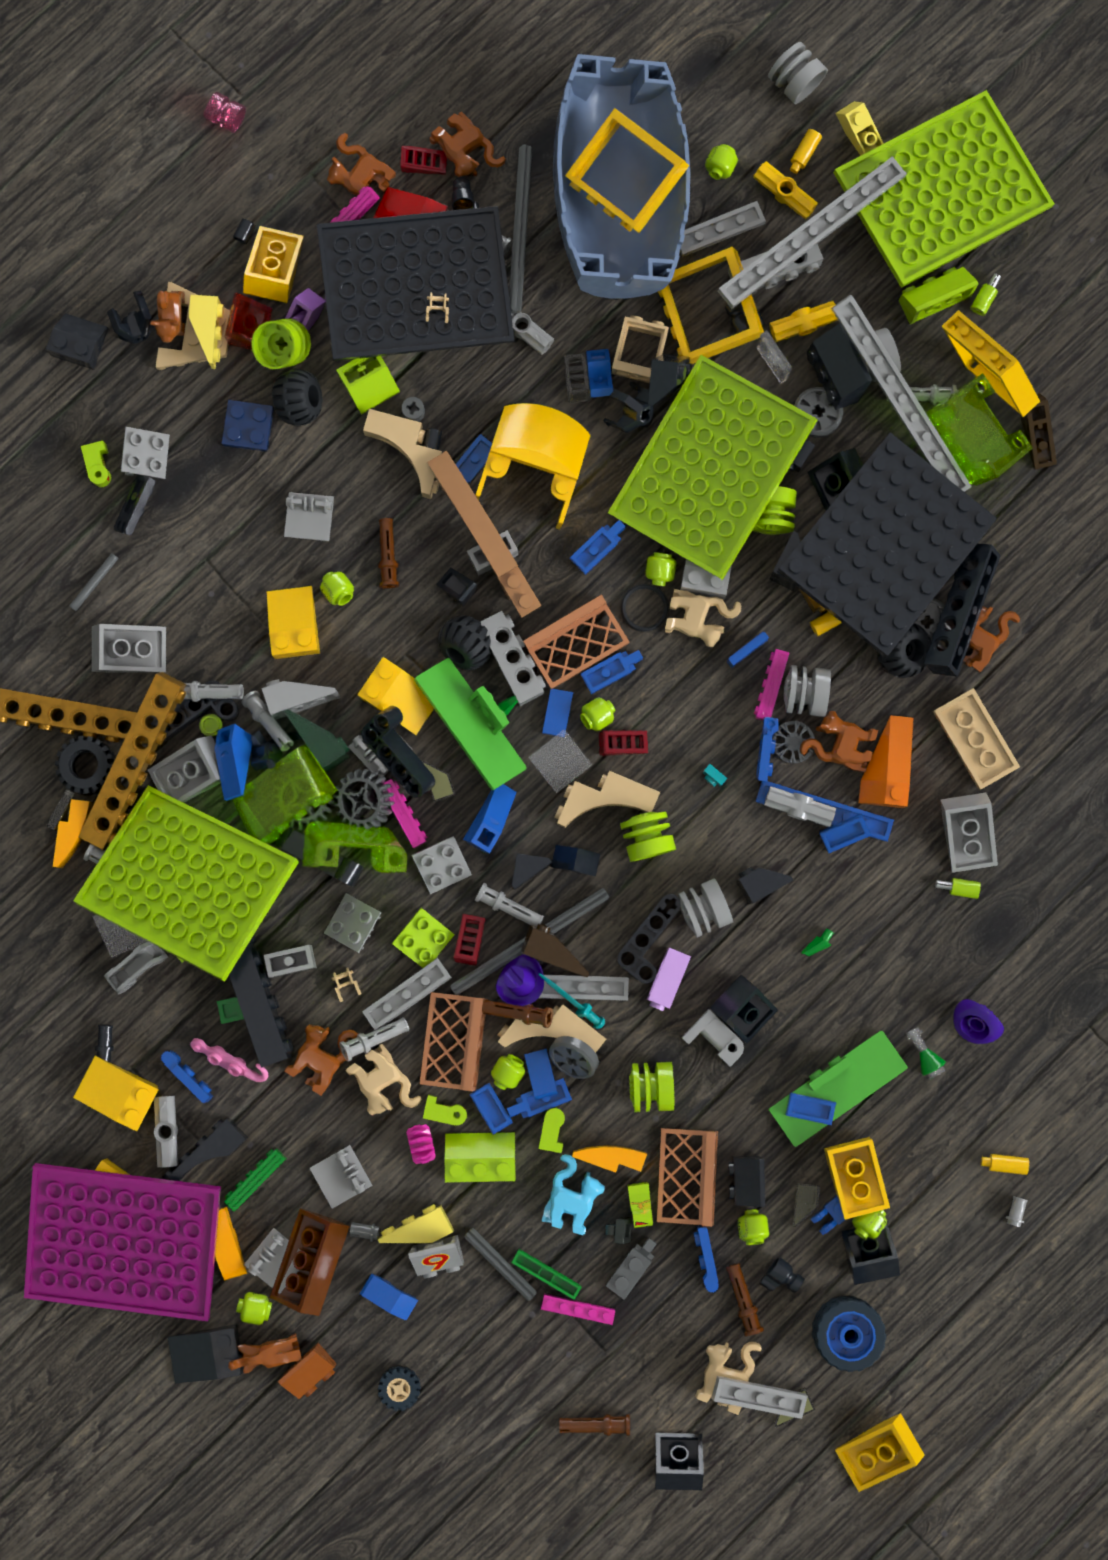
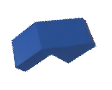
M609 349L586 351L591 397L610 396L613 392Z
M374 1274L370 1275L360 1292V1295L404 1320L408 1319L418 1302L414 1296L397 1289L389 1281Z

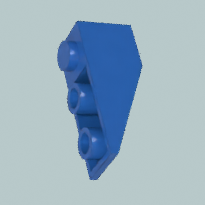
M236 724L219 729L215 744L222 791L226 801L244 795L252 750V735Z
M504 784L495 790H491L463 840L483 852L490 853L502 833L516 791Z

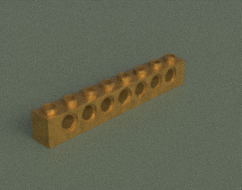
M164 672L155 675L80 832L79 838L102 850L110 845L117 834L119 825L122 826L128 817L126 811L128 806H132L138 794L135 792L147 777L145 771L148 765H152L157 756L155 750L158 744L161 745L167 735L164 732L167 725L171 724L175 719L176 712L174 710L177 704H181L186 695L184 689L187 684ZM161 695L166 696L168 699L166 707L162 706L159 701ZM151 715L157 718V727L151 725ZM141 736H144V737L147 738V740H148V746H147V747H143V746L141 745V743H140V738H141ZM132 756L136 757L139 762L137 768L133 767L130 762ZM122 777L128 779V788H125L121 784ZM112 797H115V798L118 799V801H119V807H118V808H115V807L112 805V803H111ZM103 817L108 819L110 823L109 828L103 826Z
M0 688V722L7 723V720L10 719L15 720L16 725L29 727L30 723L38 724V729L52 731V727L60 728L61 733L74 735L75 731L83 732L84 737L90 736L96 739L97 735L105 736L106 741L119 743V739L125 740L128 734L122 733V725L126 722H130L132 725L137 715L136 712ZM17 702L19 709L16 713L11 714L10 706ZM40 706V716L33 718L32 710ZM62 710L64 717L61 721L56 722L54 715L57 711ZM85 714V724L78 726L76 722L77 717ZM152 716L150 717V723L153 722L154 717ZM103 718H107L109 725L106 729L101 730L99 722ZM144 736L140 738L141 745L142 743L148 744V740Z

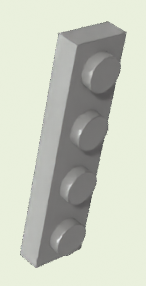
M755 201L686 229L684 231V242L680 249L682 257L764 225L766 220L758 202Z
M437 958L362 1012L374 1030H377L452 977Z
M544 975L573 999L628 1001L629 977L588 976L587 978L584 976ZM544 981V989L539 998L565 999Z
M717 1376L711 1399L714 1402L802 1419L808 1396L801 1392Z

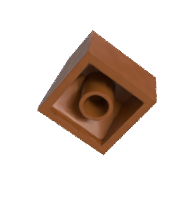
M317 1343L302 1357V1360L297 1361L281 1376L278 1383L298 1399L303 1395L309 1397L317 1389L315 1384L321 1379L325 1382L335 1373L333 1368L336 1366V1362Z

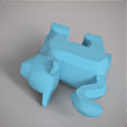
M565 1154L560 1157V1160L567 1163L568 1167L556 1173L553 1179L551 1197L545 1206L542 1222H549L553 1227L561 1229L563 1225L562 1214L568 1213L574 1215L573 1233L583 1235L586 1232V1227L583 1225L584 1220L592 1210L594 1199L598 1195L603 1194L605 1186L597 1179L591 1177L590 1172H586L582 1181L581 1193L564 1187L562 1181L572 1177L577 1170L575 1158Z

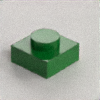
M237 997L217 1001L221 1024L244 1019Z

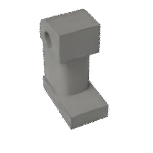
M146 942L136 947L128 957L109 970L104 977L116 993L121 994L137 982L136 979L146 970L162 963L168 956L161 948Z
M709 1009L681 1037L687 1044H690L700 1033L719 1051L717 1055L729 1067L740 1058L744 1051L743 1042ZM731 1043L735 1045L733 1052L728 1050V1046Z

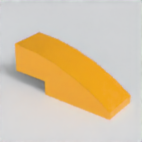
M71 799L68 822L59 821L53 867L63 868L82 841L79 838L80 832L94 803Z
M621 1146L586 1147L574 1150L572 1153L574 1158L615 1173L619 1164L641 1172L647 1156L646 1152Z
M227 1207L219 1209L215 1258L224 1280L247 1274L236 1231L232 1226Z

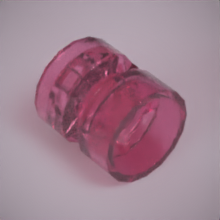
M215 92L207 103L204 117L215 124L221 123L222 128L235 133L243 122L246 107L236 101L230 102L229 97Z

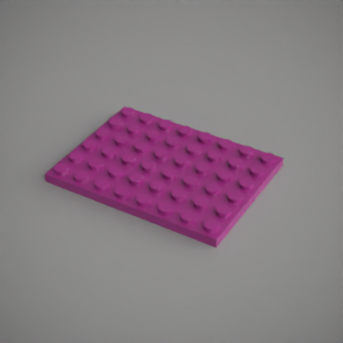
M35 1163L32 1171L24 1298L208 1322L211 1309L221 1186Z

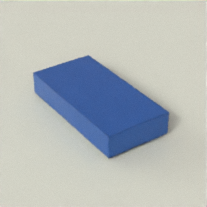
M761 632L730 656L727 660L728 665L731 668L736 666L766 643L769 639L768 635L765 632Z
M550 689L542 734L565 738L573 692Z
M862 813L819 831L828 853L871 836Z
M547 1049L525 1054L535 1099L558 1094Z
M490 1083L469 1094L493 1135L513 1123Z
M790 1092L785 1115L832 1125L836 1102Z

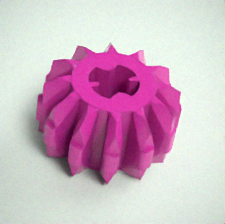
M419 1124L408 1128L406 1133L413 1162L415 1164H424L434 1160L436 1154L429 1126Z

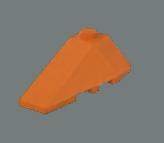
M890 715L876 749L872 754L871 761L866 768V772L861 778L858 803L905 808L908 806L913 718Z

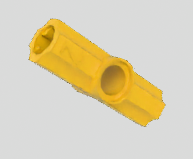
M767 161L759 167L753 177L772 192L778 202L788 205L804 219L808 218L818 205V202L796 185L794 179L785 177ZM788 187L791 193L784 194L780 189Z
M834 301L811 309L810 307H804L793 312L791 316L770 322L769 327L772 338L775 342H779L796 335L805 336L816 331L819 327L838 321L831 309L836 304Z

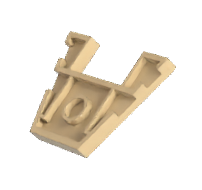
M168 282V292H185V303H182L181 306L188 307L182 350L158 348L156 369L158 370L171 366H184L187 363L208 361L189 319L190 295L197 294L172 282ZM224 308L223 318H220L219 326H222V339L218 340L217 348L220 349V359L227 357L233 312Z

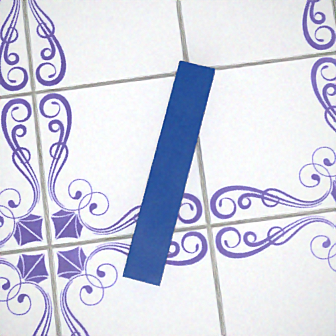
M761 781L756 803L764 805L770 786L792 794H803L813 798V801L836 808L835 816L831 823L832 826L862 813L871 833L869 837L888 842L894 822L893 819L775 783Z

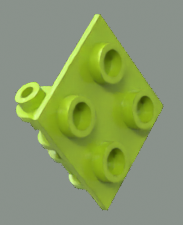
M420 908L392 944L424 968L435 960L455 934L424 909Z

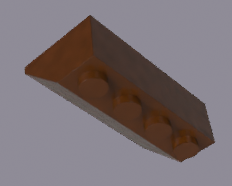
M300 1208L270 1298L299 1313L320 1316L350 1226L333 1218ZM293 1261L294 1267L299 1271L287 1277L286 1287L279 1294L278 1291Z

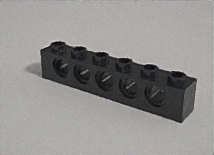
M977 543L954 575V582L947 594V601L944 610L940 614L937 629L933 633L931 646L925 655L924 664L933 674L958 677L1001 557L992 544Z

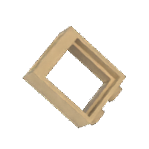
M639 316L625 317L612 366V374L650 383L651 368L621 361L628 329L661 337L656 357L663 354L669 327L659 321H652V323L643 321V318Z

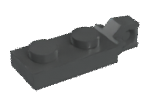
M648 1237L642 1247L639 1244L632 1247L606 1283V1287L625 1300L654 1258L651 1251L657 1243Z

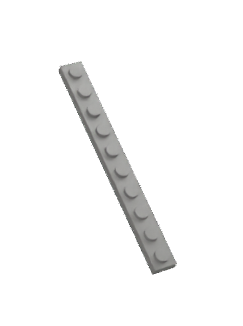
M892 156L718 289V293L731 309L902 180L907 173Z
M849 295L831 308L926 461L964 492L972 486L853 296Z

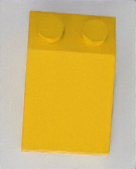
M260 226L244 273L243 293L287 303L292 290L304 236Z
M312 586L268 591V621L272 656L275 659L320 654Z
M384 657L357 694L360 699L380 712L389 706L398 707L403 715V721L400 725L415 735L418 734L434 710L414 681L415 678Z
M94 1056L73 1098L112 1120L137 1131L159 1089L156 1084Z
M870 1137L824 1148L844 1219L890 1208L873 1140Z
M901 1413L877 1424L835 1449L858 1492L917 1466L924 1457L923 1451Z

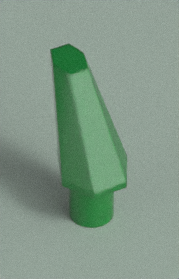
M514 695L498 703V707L507 716L518 700Z
M826 928L822 936H816L801 954L811 956L830 947L829 940L834 933Z

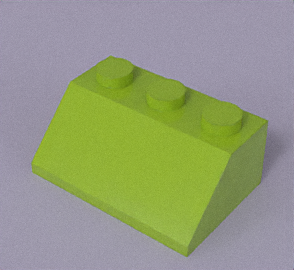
M953 267L945 271L943 276L937 279L935 276L928 278L923 282V285L917 288L915 286L906 288L902 291L903 294L899 299V303L911 325L970 298L979 284L964 267L957 270Z
M497 1132L494 1135L492 1133L445 1134V1182L516 1180L515 1132Z

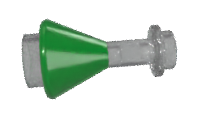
M916 1027L906 1033L908 1036L906 1039H912L920 1053L921 1075H927L929 1079H932L946 1071L943 1066L946 1064V1061L927 1048L920 1036L923 1030Z

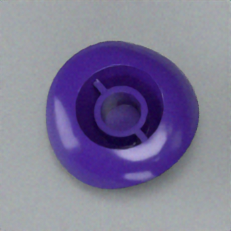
M522 954L504 967L497 980L496 990L499 997L505 1003L525 1006L532 1004L540 997L544 989V980L539 974L543 976L544 974L539 962L533 957Z
M965 999L960 1001L955 1007L953 1015L954 1027L957 1033L966 1041L974 1044H987L996 1041L1002 1036L1004 1032L1003 1024L993 1014V1011H990L985 1005Z

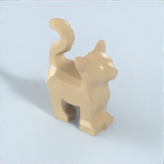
M674 589L670 609L683 608L685 614L684 618H667L665 633L670 634L673 630H677L689 637L701 638L706 646L714 647L716 642L719 641L720 635L724 634V627L716 624H704L709 608L716 606L719 613L725 618H735L741 612V604L735 602L730 610L723 599L718 597L696 596L689 591Z
M383 1044L365 1055L368 1061H373L376 1068L367 1073L356 1063L346 1069L349 1075H355L360 1090L367 1097V1111L370 1115L381 1114L386 1110L391 1111L393 1109L388 1098L381 1094V1091L395 1082L401 1084L399 1097L404 1106L413 1108L418 1106L422 1100L420 1096L412 1099L409 1098L408 1094L411 1087L409 1079L395 1065L391 1054Z
M726 1342L725 1345H709L706 1349V1353L709 1356V1364L704 1372V1386L702 1389L697 1390L695 1397L707 1403L713 1394L717 1376L749 1382L755 1367L750 1352L761 1351V1345L756 1342H748L741 1349V1359L745 1364L743 1371L724 1366L732 1352V1349L729 1348V1343ZM717 1402V1405L728 1406L729 1412L739 1415L740 1406Z

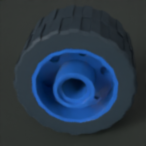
M843 1295L830 1299L817 1311L812 1323V1338L821 1356L831 1366L847 1372L862 1371L872 1366L880 1358L882 1351H884L886 1328L880 1315L866 1301L855 1296ZM853 1330V1334L850 1337H844L846 1331Z

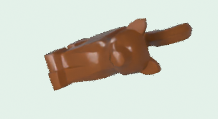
M460 112L458 115L454 113L447 120V124L450 127L457 129L458 132L455 135L451 136L440 126L431 133L430 143L432 145H440L445 156L455 164V174L458 177L471 174L477 176L475 169L479 166V163L467 154L480 146L485 147L484 158L491 167H501L506 161L504 156L498 159L493 158V144L483 136L480 129L474 126L472 121L463 112Z
M341 134L336 141L338 150L347 155L357 153L360 159L355 167L348 172L344 165L333 157V164L329 169L327 177L329 184L343 185L351 194L358 196L360 194L359 191L363 187H368L372 181H375L379 184V190L384 193L390 186L388 181L396 176V172L387 164L369 154L364 147L360 145L347 146L345 141L348 138V134Z
M160 291L157 295L159 320L151 321V325L155 326L157 335L163 342L168 343L176 336H184L185 324L182 323L181 304L185 303L184 291Z
M983 606L969 647L973 649V653L970 656H966L963 663L968 667L972 666L980 673L989 663L993 652L1000 644L1006 641L1009 635L1007 622L1009 620L1016 623L1020 622V617L1017 613L1012 611L1004 612L998 621L1000 633L994 636L980 627V624L987 620L993 610L992 607L985 608Z
M829 711L823 718L820 726H816V730L826 734L837 735L831 752H825L819 741L809 738L802 742L800 746L801 754L805 755L811 747L814 749L817 757L825 762L841 764L850 770L865 773L867 762L871 761L873 752L868 750L859 752L857 745L859 741H875L878 730L870 729L869 731H864L854 723L842 721L835 711Z
M307 1025L305 1028L306 1041L299 1049L295 1063L288 1065L285 1072L294 1077L301 1073L306 1066L315 1073L313 1077L307 1078L305 1084L313 1087L312 1090L322 1096L330 1085L333 1074L346 1061L340 1050L339 1043L356 1038L357 1032L346 1030L339 1035L337 1044L340 1053L334 1056L319 1048V1045L327 1039L330 1028L327 1027L325 1029L319 1025Z
M294 1333L287 1338L271 1340L261 1345L240 1344L238 1345V1350L242 1353L243 1358L230 1361L228 1368L235 1370L244 1366L243 1372L245 1374L251 1372L253 1368L260 1364L266 1368H272L302 1360L297 1335Z

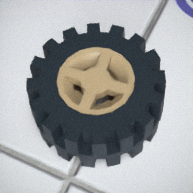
M392 1367L381 1377L378 1385V1395L381 1398V1402L388 1409L404 1411L412 1407L417 1401L421 1384L415 1372L411 1371L408 1367Z

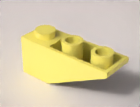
M854 101L836 113L845 134L860 156L884 144L864 103Z
M190 295L189 319L211 368L216 369V362H220V349L217 348L218 340L222 339V326H219V321L224 316V305L221 304L218 296Z
M433 1204L422 1210L423 1215L417 1218L412 1215L402 1220V1226L396 1229L391 1226L381 1232L382 1236L379 1237L378 1241L379 1243H433L451 1234L454 1229L442 1205L436 1207Z

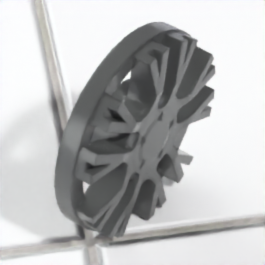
M788 721L778 727L779 730L774 733L772 740L776 741L777 736L784 739V743L775 744V754L779 759L786 763L797 764L811 756L814 750L811 747L808 749L809 752L806 756H803L800 752V746L806 740L802 738L804 732L807 731L810 738L815 739L812 730L806 724L799 721ZM794 725L795 731L793 733L789 732L787 726ZM799 726L803 727L800 735L796 733ZM781 729L788 734L787 737L780 732ZM785 745L786 749L779 752L778 748ZM787 750L792 753L790 759L783 756ZM795 751L798 752L799 759L795 760Z

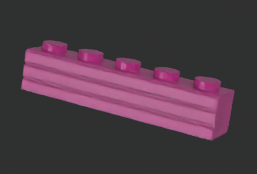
M363 187L359 191L360 194L352 198L349 202L350 204L340 211V215L333 218L331 222L360 220L380 197L371 187Z
M778 649L771 652L769 660H772V662L766 669L768 676L762 683L764 690L763 693L760 692L758 697L760 704L759 707L756 706L754 711L756 719L763 721L764 717L772 716L789 652Z
M390 779L383 783L384 785H391L387 791L388 793L393 792L394 795L389 797V801H393L395 804L390 807L412 847L415 849L426 843L425 839L427 836L424 831H420V823L417 818H413L412 814L414 812L410 805L407 807L405 804L407 800L403 793H399L398 789L400 787L397 781L393 782Z
M544 1293L541 1310L613 1325L615 1315L614 1308Z

